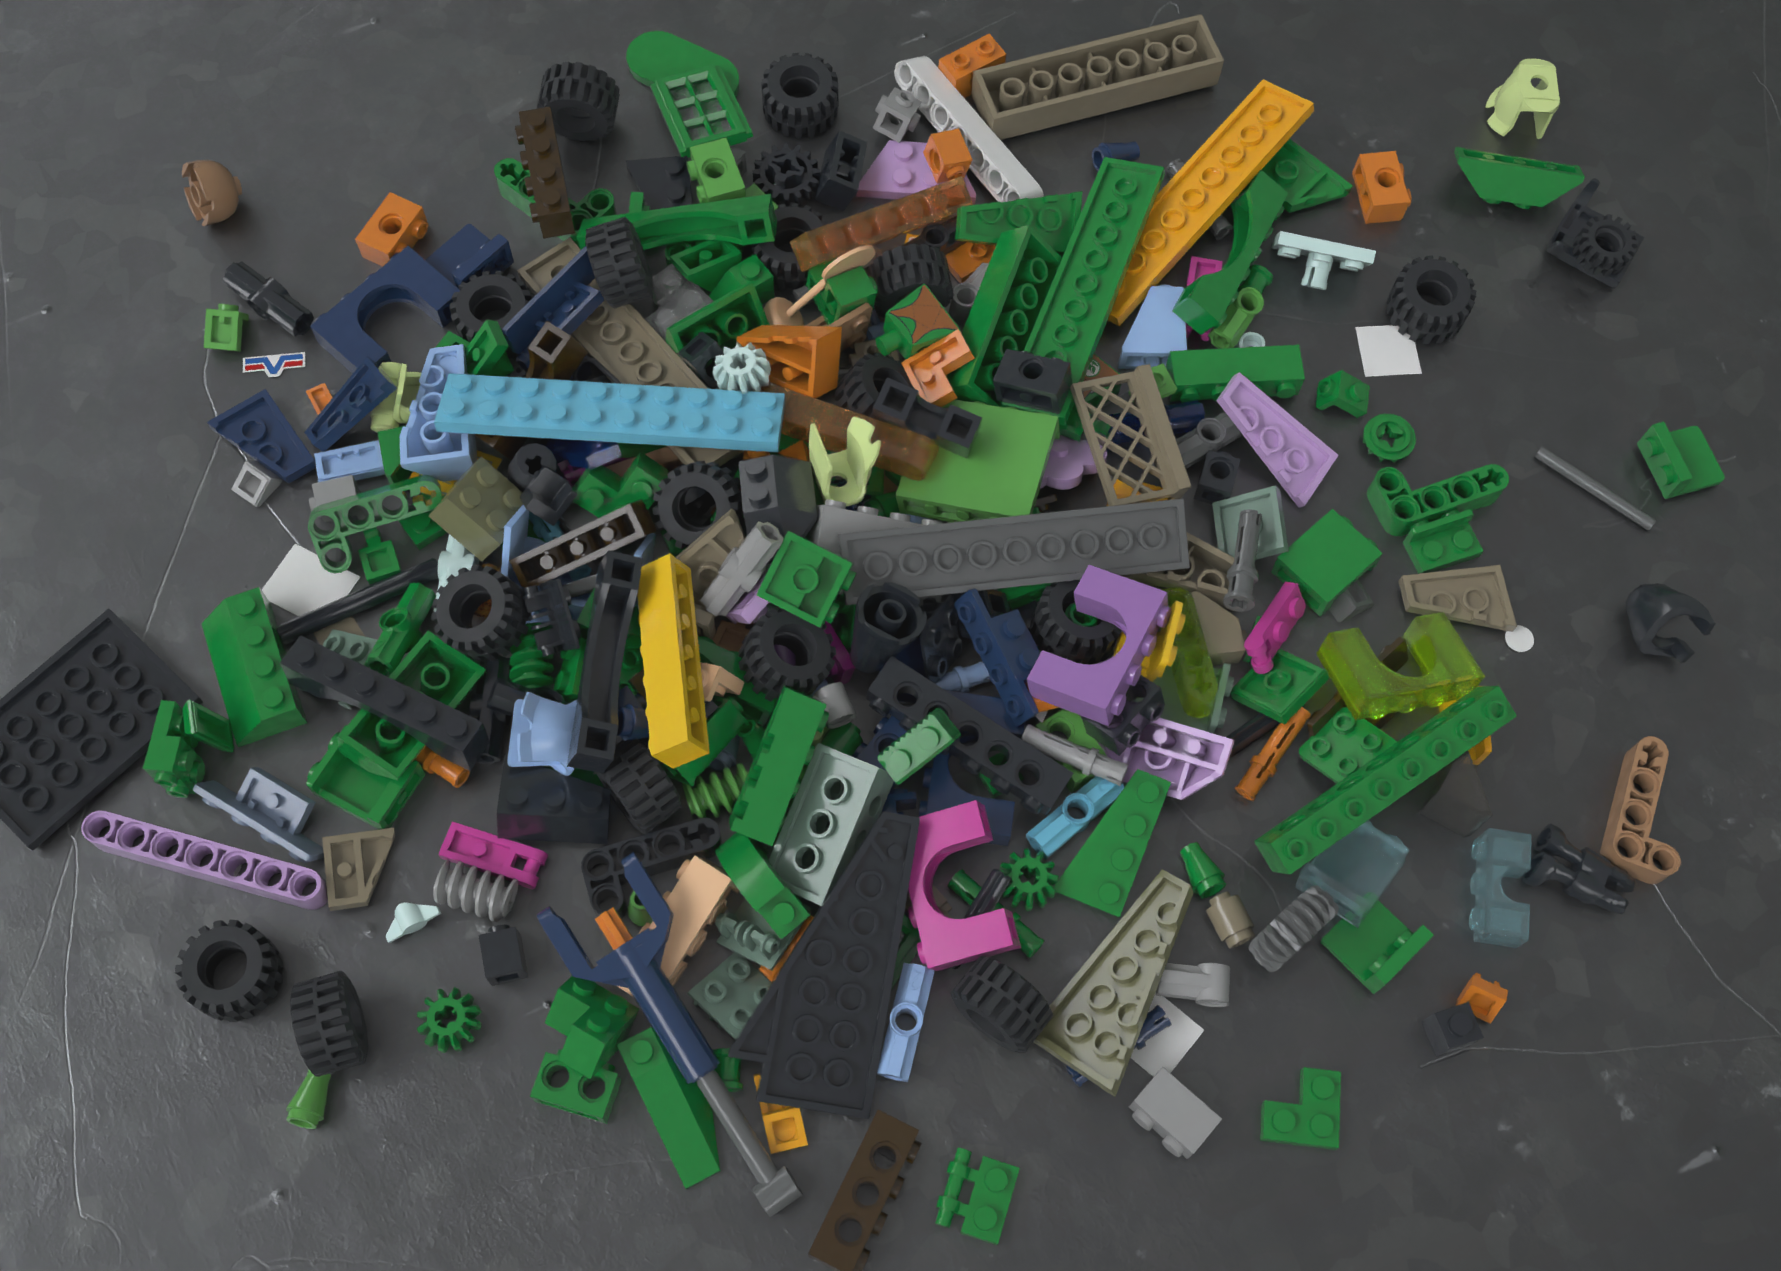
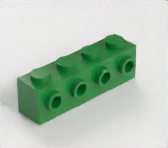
M1299 345L1170 351L1166 364V369L1177 387L1176 393L1169 396L1170 402L1193 403L1197 400L1211 399L1216 401L1232 377L1239 372L1268 397L1289 398L1298 395L1305 380Z

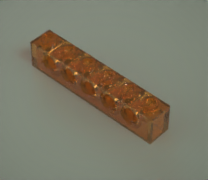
M961 176L813 229L790 241L800 269L804 272L837 259L857 247L865 245L875 246L923 228L928 224L957 215L958 208L973 205L964 179Z

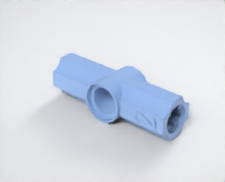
M903 963L877 1070V1075L887 1079L908 1082L935 972L926 966ZM903 1013L912 1015L916 1021V1026L912 1030L903 1031L896 1025V1017Z

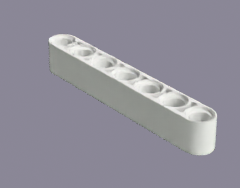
M921 56L902 60L896 64L894 70L896 82L902 90L908 91L914 98L922 101L919 110L938 132L954 129L960 130L973 159L969 167L970 170L998 202L1044 197L1042 188L930 58Z

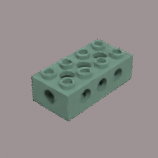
M817 744L798 793L795 796L769 858L773 868L794 894L820 906L823 904L882 811L894 782L887 771L823 744Z

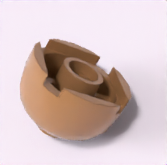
M209 159L190 161L183 165L182 178L188 177L190 185L189 187H184L189 207L197 221L203 217L202 225L208 226L222 222L235 213L239 202L238 195L242 194L241 183L237 176H232L231 172L221 163Z

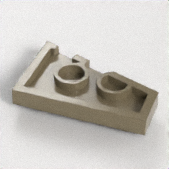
M1501 565L1402 575L1398 581L1406 612L1511 632L1517 627Z

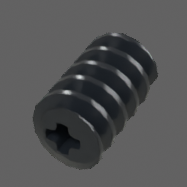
M537 443L527 444L520 448L509 464L507 471L508 480L520 491L524 492L542 466H547L556 471V459L552 451L546 446ZM529 465L535 467L534 475L528 473Z

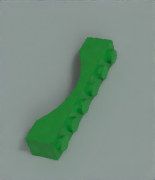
M1262 170L1258 172L1231 203L1234 217V239L1226 264L1220 271L1202 275L1187 286L1172 310L1200 335L1210 328L1217 329L1225 321L1228 315L1225 312L1227 307L1236 300L1239 295V291H1237L1239 285L1251 273L1249 269L1250 264L1261 254L1262 248L1260 246L1262 242L1273 232L1272 223L1279 218L1285 209L1282 205L1288 192Z
M771 194L583 219L577 239L580 250H582L586 246V229L626 217L633 224L643 250L694 240H718L749 245L775 241L777 219Z
M595 588L577 619L581 630L580 641L584 643L587 641ZM638 606L633 608L625 649H640L642 645L641 631L638 624ZM698 636L700 662L721 666L745 682L743 676L746 674V671L740 670L738 664L742 659L738 656L739 652L728 651L716 645L710 638ZM752 682L744 683L740 695L725 692L724 698L730 696L742 706L744 711L741 714L744 717L753 719L756 723L763 726L777 701V698H774L772 702L764 699L766 694L761 691L757 695L752 690L754 687Z

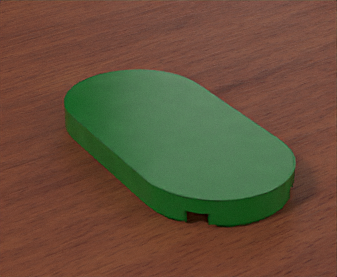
M650 31L636 37L628 46L626 60L630 73L634 79L650 87V84L655 83V80L714 64V66H721L735 97L738 95L739 74L731 61L678 36L664 31ZM709 81L693 85L697 95L713 91ZM687 87L671 91L673 98L677 100L691 97ZM718 100L702 104L704 110H713V107L720 106Z

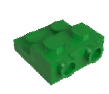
M788 531L756 595L821 628L825 621L832 624L841 606L835 601L841 589L848 592L857 575L856 572L851 570L854 562Z
M161 700L143 769L154 779L156 784L161 785L166 790L168 795L187 798L189 794L196 793L193 791L195 784L203 781L205 764L204 760L192 749L198 745L199 740L185 734L182 708L176 701Z

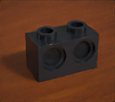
M1141 674L1136 685H1130L1125 694L1126 703L1123 711L1119 716L1114 715L1110 725L1121 723L1120 726L1108 728L1109 726L1081 716L1086 733L1118 756L1127 747L1131 748L1139 740L1143 729L1150 722L1156 721L1164 710L1165 702L1161 687ZM1136 698H1144L1140 702H1131Z

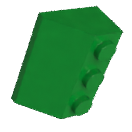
M753 282L745 283L666 329L665 342L677 354L702 331L714 339L724 351V346L729 349L735 348L738 336L761 325H769ZM712 359L707 362L705 368L711 364Z

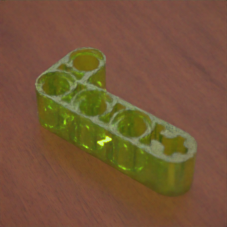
M1183 588L1160 589L1167 592L1168 607H1171L1176 600L1183 602L1181 613L1186 615L1181 633L1175 635L1173 645L1177 646L1178 650L1171 666L1181 706L1184 712L1191 717H1207L1213 709L1218 684L1194 599L1191 593Z

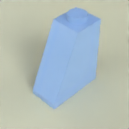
M1167 284L1150 287L1122 346L1118 369H1136L1137 366L1150 364L1151 368L1160 364H1164L1166 367L1170 351L1187 350L1185 322L1172 312L1183 292V287Z

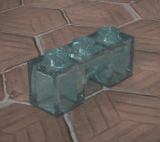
M1488 828L1474 840L1472 845V859L1476 860V873L1472 876L1470 890L1471 894L1475 895V908H1472L1470 912L1469 927L1474 930V942L1518 948L1529 940L1530 904L1519 903L1509 899L1503 892L1501 879L1502 877L1519 879L1531 869V834Z

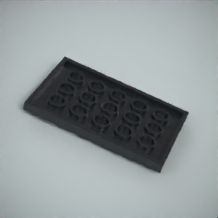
M107 609L0 699V819L32 851L148 751L161 700L176 701L181 708L184 707L188 700L198 704L203 703L200 697L110 609Z

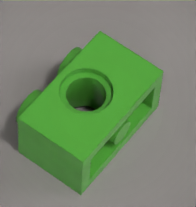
M727 138L690 147L691 161H687V168L691 180L697 179L699 184L696 187V192L700 203L746 197L745 185Z

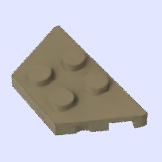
M732 508L676 557L691 568L694 604L705 607L701 602L704 591L719 574L718 571L734 547L738 548L746 538L737 514Z

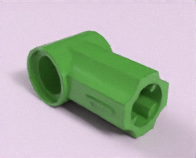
M1252 287L1243 288L1236 300L1227 307L1225 312L1228 315L1225 321L1217 329L1212 328L1208 334L1211 343L1215 347L1223 349L1236 346L1255 315L1263 309L1264 299L1258 290Z

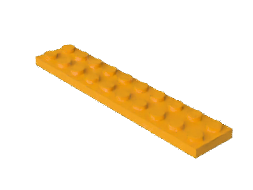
M1264 79L1253 89L1157 194L1109 315V321L1120 326L1146 298L1150 287L1156 286L1258 172L1262 170L1314 112L1313 102Z

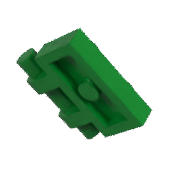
M957 1148L954 1161H949L946 1173L949 1175L944 1194L938 1197L936 1208L939 1211L935 1224L950 1228L953 1215L955 1214L964 1218L960 1231L961 1234L998 1245L1020 1168L983 1156L979 1170L968 1167L972 1152L963 1148ZM964 1180L974 1183L969 1204L958 1201Z

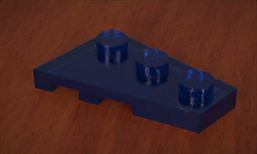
M551 439L540 444L552 451L556 463L568 460L570 466L590 470L622 456L616 442Z

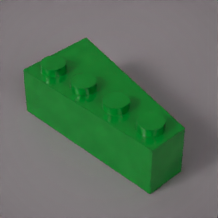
M787 686L783 687L730 815V830L773 846L777 833L780 834L788 813L785 812L790 799L794 800L802 781L798 778L803 765L808 766L814 754L815 746L811 744L816 731L822 733L828 720L829 712L824 711L827 705L824 701Z

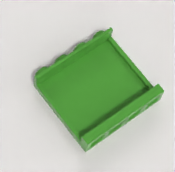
M953 400L942 408H949L950 404L982 417L981 428L968 458L918 437L914 438L896 492L899 512L947 522H960L1032 514L1054 439H1059L1060 429L1058 416H1052L1045 412L1034 413L1018 410L1014 407L991 406L979 401Z

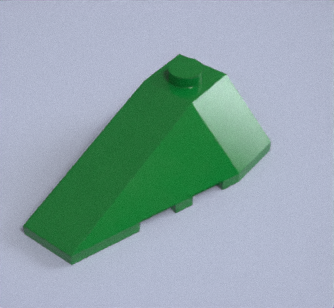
M653 1027L617 1044L685 1189L687 1190L719 1173L720 1163L713 1111L698 1087L697 1082L687 1084Z

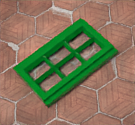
M714 64L660 78L655 80V83L650 84L652 93L681 157H691L690 147L727 138L729 146L746 142L747 138L753 137L752 130L720 65L714 66Z

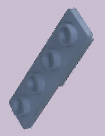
M260 767L250 768L238 794L214 780L195 784L193 791L203 797L202 801L211 807L225 810L232 815L231 819L234 822L257 830L261 833L260 837L263 840L286 848L290 851L289 855L295 860L308 863L324 858L323 847L301 834L316 802Z

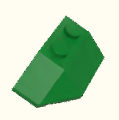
M1456 147L1454 151L1459 166L1479 197L1492 204H1500L1501 201H1505L1524 209H1530L1532 206L1543 207L1583 183L1585 178L1580 166L1461 147Z

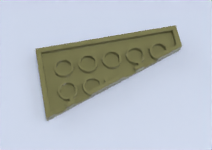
M1163 869L1051 1003L1050 1008L1053 1017L1034 1041L1035 1044L1114 1097H1116L1194 893L1190 884Z

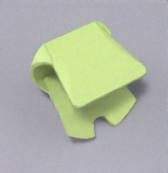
M1524 59L1515 67L1505 83L1494 90L1485 107L1495 108L1494 113L1487 120V123L1495 132L1504 137L1514 127L1520 112L1529 111L1534 113L1537 139L1543 137L1554 113L1560 105L1556 67L1554 64L1542 59ZM1531 79H1542L1535 88L1532 86Z
M852 417L847 428V449L832 454H827L815 423L810 425L809 462H811L813 477L824 504L826 500L845 502L846 506H851L864 499L872 466L876 462L881 447L880 440L873 444L871 443L875 426L868 421ZM831 477H843L846 479L847 484L842 487H833L830 485Z

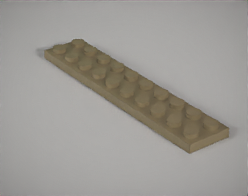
M568 238L518 269V275L531 292L536 295L581 250L571 238ZM595 278L588 286L600 290ZM604 298V301L570 335L588 351L587 355L600 362L622 384L708 389L631 304L614 309ZM668 446L684 465L705 461V463H719L720 467L744 451Z

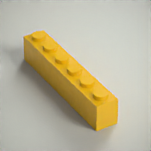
M669 553L642 566L637 597L639 607L638 624L640 626L642 643L640 652L643 657L644 666L643 685L646 690L647 702L645 713L648 720L650 737L648 747L652 757L674 769L707 755L710 751L691 568Z

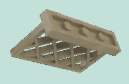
M1150 364L1137 366L1132 372L1073 383L1070 390L1109 506L1151 502L1168 498V500L1180 499L1190 489L1191 483ZM1128 384L1131 393L1128 402L1111 392L1114 385ZM1092 390L1103 397L1097 408L1085 402L1082 394L1083 391ZM1107 399L1123 408L1118 420L1101 411ZM1127 411L1139 418L1141 427L1138 432L1121 423ZM1096 418L1113 427L1107 439L1095 432L1093 423ZM1117 430L1134 439L1128 451L1111 441ZM1137 442L1150 449L1152 456L1148 463L1132 454ZM1107 448L1123 457L1118 469L1105 463L1103 454ZM1127 460L1144 470L1138 482L1121 472ZM1148 472L1160 479L1162 490L1153 491L1142 484ZM1117 479L1134 488L1130 497L1117 499L1113 487Z

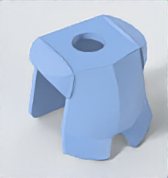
M530 692L526 693L524 700H516L507 764L510 767L551 766L559 773L569 776L574 770L573 767H567L577 700L565 705Z

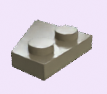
M394 828L322 837L328 907L330 911L368 906L395 840Z

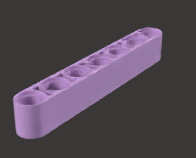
M98 810L86 816L82 823L81 830L83 836L98 849L107 853L305 909H319L328 901L326 881L316 871L306 867L107 811ZM110 825L109 832L99 838L101 830ZM145 835L140 845L132 847L137 837ZM179 844L176 853L166 857L168 849L173 845ZM213 854L211 862L206 866L200 867L203 857ZM247 863L246 871L242 875L235 877L234 872L236 868L241 864ZM282 873L279 883L274 886H268L271 876ZM313 882L317 884L312 894L302 896L306 885Z

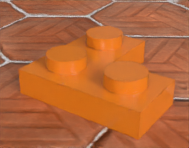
M957 329L901 362L912 386L919 391L920 397L933 405L943 407L958 398L946 375L975 359L960 330Z

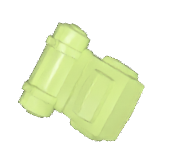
M386 362L380 364V367L397 386V389L371 411V430L377 433L398 428L400 423L407 424L410 416V404L412 400L416 399L420 387L419 378L421 372H408L407 364Z

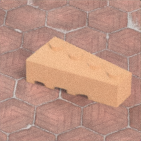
M695 855L692 860L687 859L679 868L676 874V878L679 881L672 892L666 891L663 894V898L674 916L664 950L661 969L673 987L687 968V963L683 961L686 955L692 957L705 942L707 931L704 929L706 926L714 924L717 916L721 913L724 914L728 909L726 907V898L731 890L737 894L739 893L738 888L724 869L710 860ZM648 922L642 927L638 934H640L648 928L653 930L657 926L654 922H652L651 924ZM618 986L619 988L633 996L628 988Z

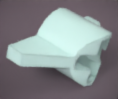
M407 902L400 903L395 909V918L386 934L388 943H392L404 935L422 929L429 920L441 914L439 907Z

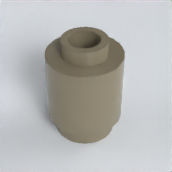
M1227 891L1209 900L1211 906L1206 909V912L1221 942H1226L1229 949L1238 947L1255 937L1252 930L1255 926L1239 895L1231 896Z

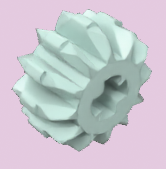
M737 341L735 348L729 349L724 346V355L715 356L716 366L713 367V375L720 390L741 391L742 394H747L748 391L760 392V386H769L771 366L762 348L755 349L751 342L742 347Z

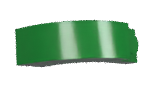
M736 832L715 850L721 865L753 909L762 915L781 940L811 915L773 868L766 856L768 852L759 841Z

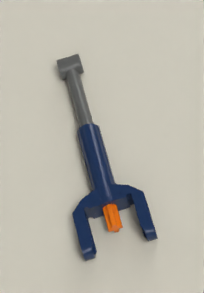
M632 852L621 860L625 869V877L657 926L655 929L648 928L633 938L614 907L603 912L594 920L614 951L596 962L598 966L594 967L565 919L558 916L551 906L539 912L537 918L573 977L625 987L630 990L687 1084L697 1082L698 1087L758 1181L752 1187L753 1192L767 1215L772 1217L803 1196V1193L785 1165L777 1169L719 1074L714 1070L718 1067L720 1061L661 969L674 914L639 858Z

